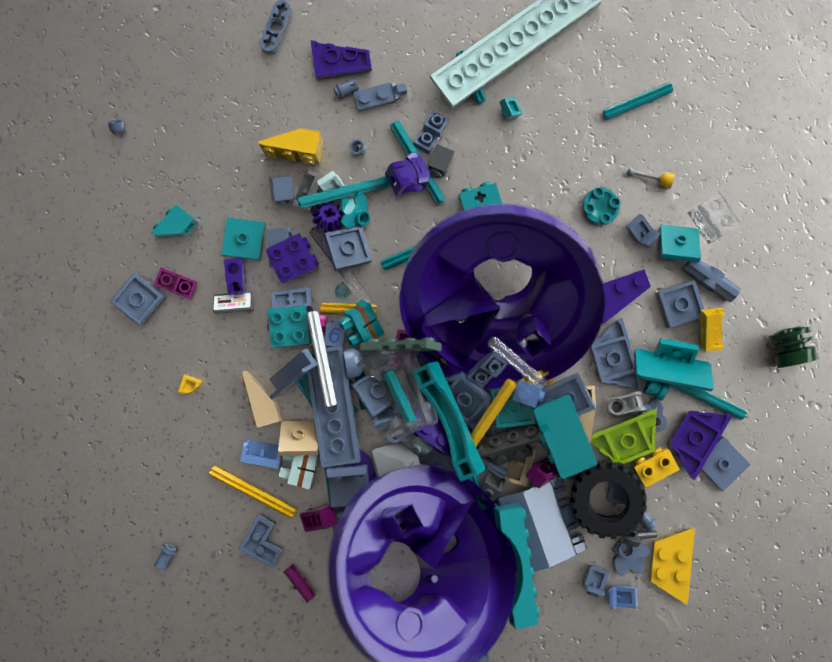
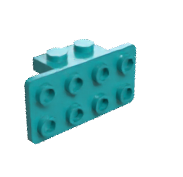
M660 338L654 352L636 349L635 369L638 378L705 391H712L714 388L711 364L706 361L695 360L699 351L698 345Z
M563 395L533 409L542 432L539 435L543 446H548L549 452H547L549 461L551 464L555 463L561 478L570 477L597 465L596 457L570 395Z

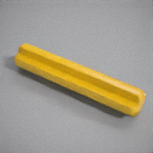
M322 302L320 311L323 314H344V311L351 310L357 305ZM371 305L372 308H373V310H374V312H375V314H376V313H377V306H376V305Z

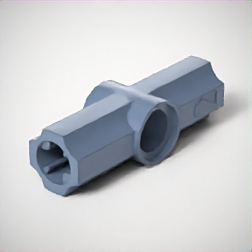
M702 260L700 262L688 261L683 268L691 276L698 279L704 288L716 292L729 302H732L740 293L741 288L724 277L725 274L721 270L707 265Z

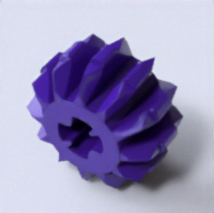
M331 201L330 204L316 205V210L312 212L314 217L312 222L317 224V230L323 228L324 233L327 230L330 232L335 231V229L339 230L342 224L340 221L344 215L342 210H339L340 204L334 206L333 201Z

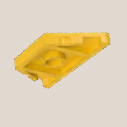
M688 528L686 531L678 534L674 533L667 538L655 540L652 546L649 580L684 604H688L695 536L694 528Z

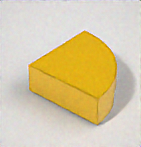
M184 375L177 393H192L202 385L203 381Z

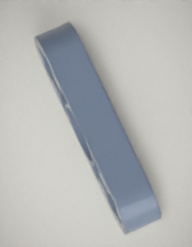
M279 0L274 4L262 34L260 46L266 54H273L277 51L291 16V7L285 0ZM283 6H284L285 9H286V11H283V12H282V14H281L282 20H281V19L279 18V16H280V11H279V9H282ZM279 23L281 28L279 31L274 32L271 30V25ZM270 35H271V36H273V37H272V40H271L273 46H269V47L267 48L265 43H269V42H270V39H271Z

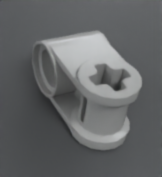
M637 391L612 399L608 404L609 415L613 418H621L647 411L641 399L642 392ZM614 404H619L622 410L614 412L611 407Z

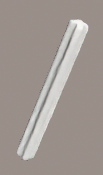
M311 311L307 313L316 362L318 363L317 367L326 407H332L336 405V398L319 314L317 311Z

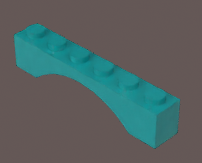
M438 361L428 363L412 371L419 389L431 402L443 424L450 444L452 464L460 482L485 471V466Z
M517 503L493 507L496 527L510 542L517 562L515 595L509 615V623L515 630L538 625L537 617L540 616L538 606L535 604L537 592L532 582L534 571L530 566L529 560L532 558L531 550L527 546L529 533L524 524L526 512Z

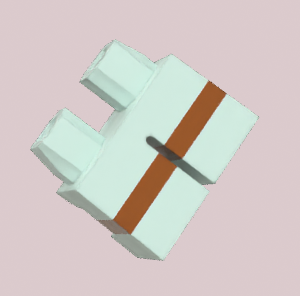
M319 452L318 455L283 456V460L291 461L292 466L291 469L281 467L278 477L288 481L287 484L310 490L313 486L315 470L320 455Z

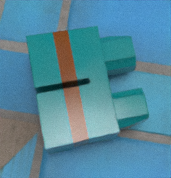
M362 299L356 303L357 306L351 310L344 311L345 316L338 321L343 331L346 332L350 328L353 332L346 336V339L353 347L361 342H368V339H376L385 334L378 319H376L377 316L371 304Z

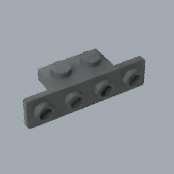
M538 423L483 438L476 448L481 458L490 456L496 465H502L510 461L532 456L533 452L529 444L540 442L539 435L542 432Z

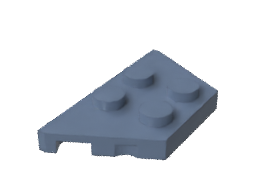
M620 318L593 342L590 347L600 382L641 390L644 388L641 378L636 376L635 358L623 318Z
M462 371L446 377V381L466 425L474 430L490 406L492 396L480 386L467 379L466 374Z

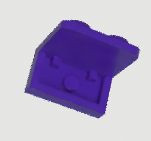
M300 233L266 249V254L281 283L291 281L309 271L311 274L318 271L317 265H319L315 254L311 255L308 250L311 247L306 237L303 238Z

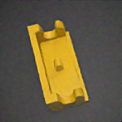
M722 308L701 310L700 346L705 352L724 349L722 342V317H724L725 312H723Z

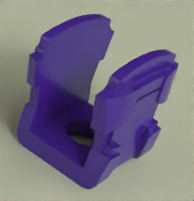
M413 152L406 156L405 160L393 162L388 166L385 176L396 197L403 195L405 192L422 191V188L425 186L424 184H428V179L430 178L429 169L420 154Z

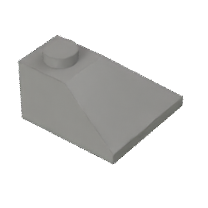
M401 441L370 450L377 477L396 469L420 465L418 456Z

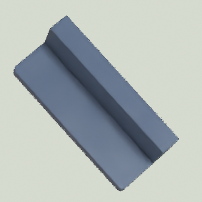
M307 348L269 379L276 388V391L269 396L271 400L284 393L318 365Z

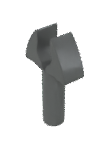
M630 530L628 536L631 537L626 538L624 543L629 546L638 547L641 543L639 539L656 538L658 533L656 530L639 532Z

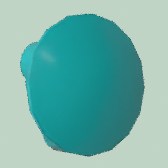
M596 187L584 197L582 203L583 212L592 223L606 225L618 216L621 201L611 190Z

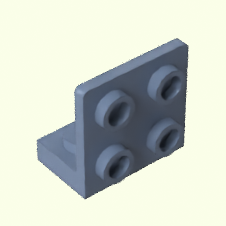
M368 464L330 467L326 469L330 485L331 507L347 506L353 497L369 483Z

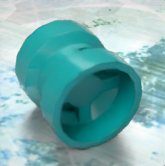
M647 380L643 393L647 395L652 394L656 399L662 401L669 391L670 384Z

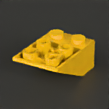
M300 128L258 142V145L267 157L277 158V156L285 157L284 159L287 161L295 162L297 159L303 160L305 164L314 165V163L320 164L324 141L319 131Z

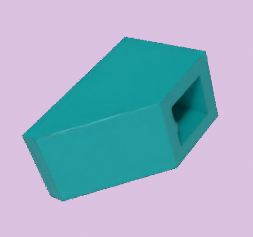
M176 204L167 210L166 216L162 221L160 220L154 225V230L151 233L157 238L186 237L198 222Z

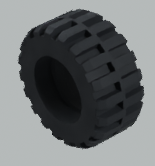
M606 460V462L598 461L596 466L580 472L573 482L570 495V506L573 510V516L579 521V525L582 528L588 530L589 534H597L599 538L605 539L606 536L611 539H617L616 536L621 535L624 537L628 535L630 530L634 531L637 528V524L642 522L644 512L647 509V497L641 479L630 467L624 466L623 463H614L612 460ZM600 482H615L626 492L627 504L620 514L607 517L596 513L592 509L589 501L590 492Z

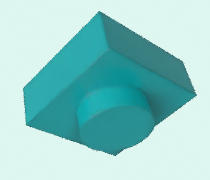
M516 97L504 98L499 102L506 119L518 118L523 114Z

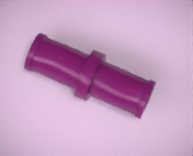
M293 564L283 572L294 585L293 589H297L306 603L316 596L306 583L307 579L300 575Z

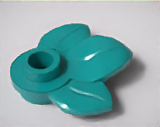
M359 191L354 200L349 198L341 200L340 208L344 216L340 222L347 228L360 225L363 227L370 221V214L367 212L368 201L362 192Z

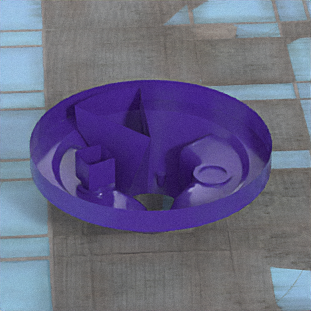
M492 204L458 212L435 225L423 236L406 263L400 287L399 305L401 319L409 338H415L416 340L434 338L435 342L441 343V351L418 352L429 363L438 361L444 374L452 376L462 371L467 374L482 358L492 351L508 361L507 366L496 378L493 376L483 387L492 389L502 387L507 379L515 382L525 377L526 381L534 378L532 374L542 370L543 373L549 371V374L532 383L533 385L541 384L559 376L574 366L590 349L599 333L604 317L605 294L601 271L593 252L571 227L556 217L537 209L513 204ZM490 259L500 262L516 260L531 267L532 274L530 281L521 291L505 296L501 300H495L479 280L475 279L474 269L482 262ZM467 317V318H466L465 320H463V321H456V320H455V319ZM534 334L537 338L531 339L528 336ZM440 359H444L447 364H444Z
M414 465L390 471L373 479L349 502L335 528L328 559V581L331 601L346 636L354 647L370 662H478L497 642L508 621L516 586V563L513 548L506 536L496 527L493 508L496 506L489 496L470 479L460 482L457 473L451 469L434 465ZM481 494H483V496H484L488 501L484 500V499L482 498ZM477 498L482 504H485L486 510L480 508ZM401 513L402 516L396 519L394 515ZM404 520L405 527L402 531L400 527V522ZM454 535L457 540L456 546L451 551L443 553ZM392 542H400L410 547L420 567V580L416 590L409 598L400 602H396L384 591L372 587L369 572L380 563Z

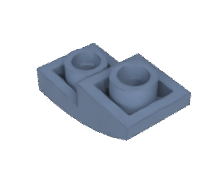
M432 110L422 130L414 140V146L430 154L445 129L449 118Z
M492 351L466 374L467 379L483 388L493 376L496 378L507 366L508 361Z

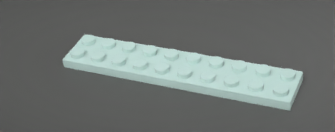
M537 0L430 75V79L453 108L595 8L603 0Z

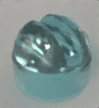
M341 282L336 286L335 294L339 298H346L351 294V291L344 282Z

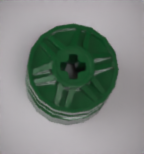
M811 326L787 328L769 336L770 341L780 340V343L771 345L775 349L782 348V352L774 355L777 368L799 365L819 359L816 346H806V342L813 340L814 337L803 336L804 333L812 331Z

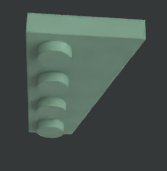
M389 338L384 342H380V339H368V342H361L360 350L367 352L441 351V343L435 342L434 338H422V340L404 338V341Z

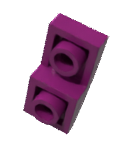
M160 267L153 285L190 299L197 282Z

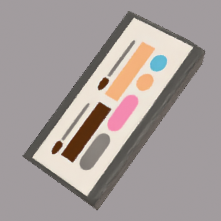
M252 291L238 295H229L228 293L214 294L213 313L253 310Z

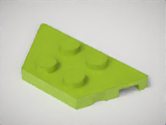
M651 409L593 433L591 443L614 463L620 462L625 464L655 452L656 409Z

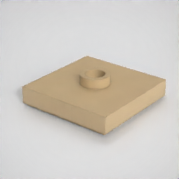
M281 421L278 447L279 456L318 455L315 421Z

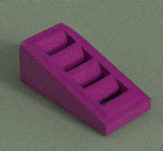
M549 458L532 465L526 473V477L537 488L543 487L559 475L555 463L551 464Z
M331 506L300 513L305 532L327 529L337 524L333 507Z

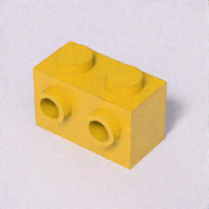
M661 447L655 448V452L647 457L643 456L635 459L634 464L630 465L633 472L641 479L644 488L680 470L669 449Z

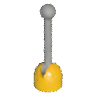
M633 168L627 171L630 176L638 175L659 180L661 186L669 189L672 187L675 176L673 173L655 176L635 171Z

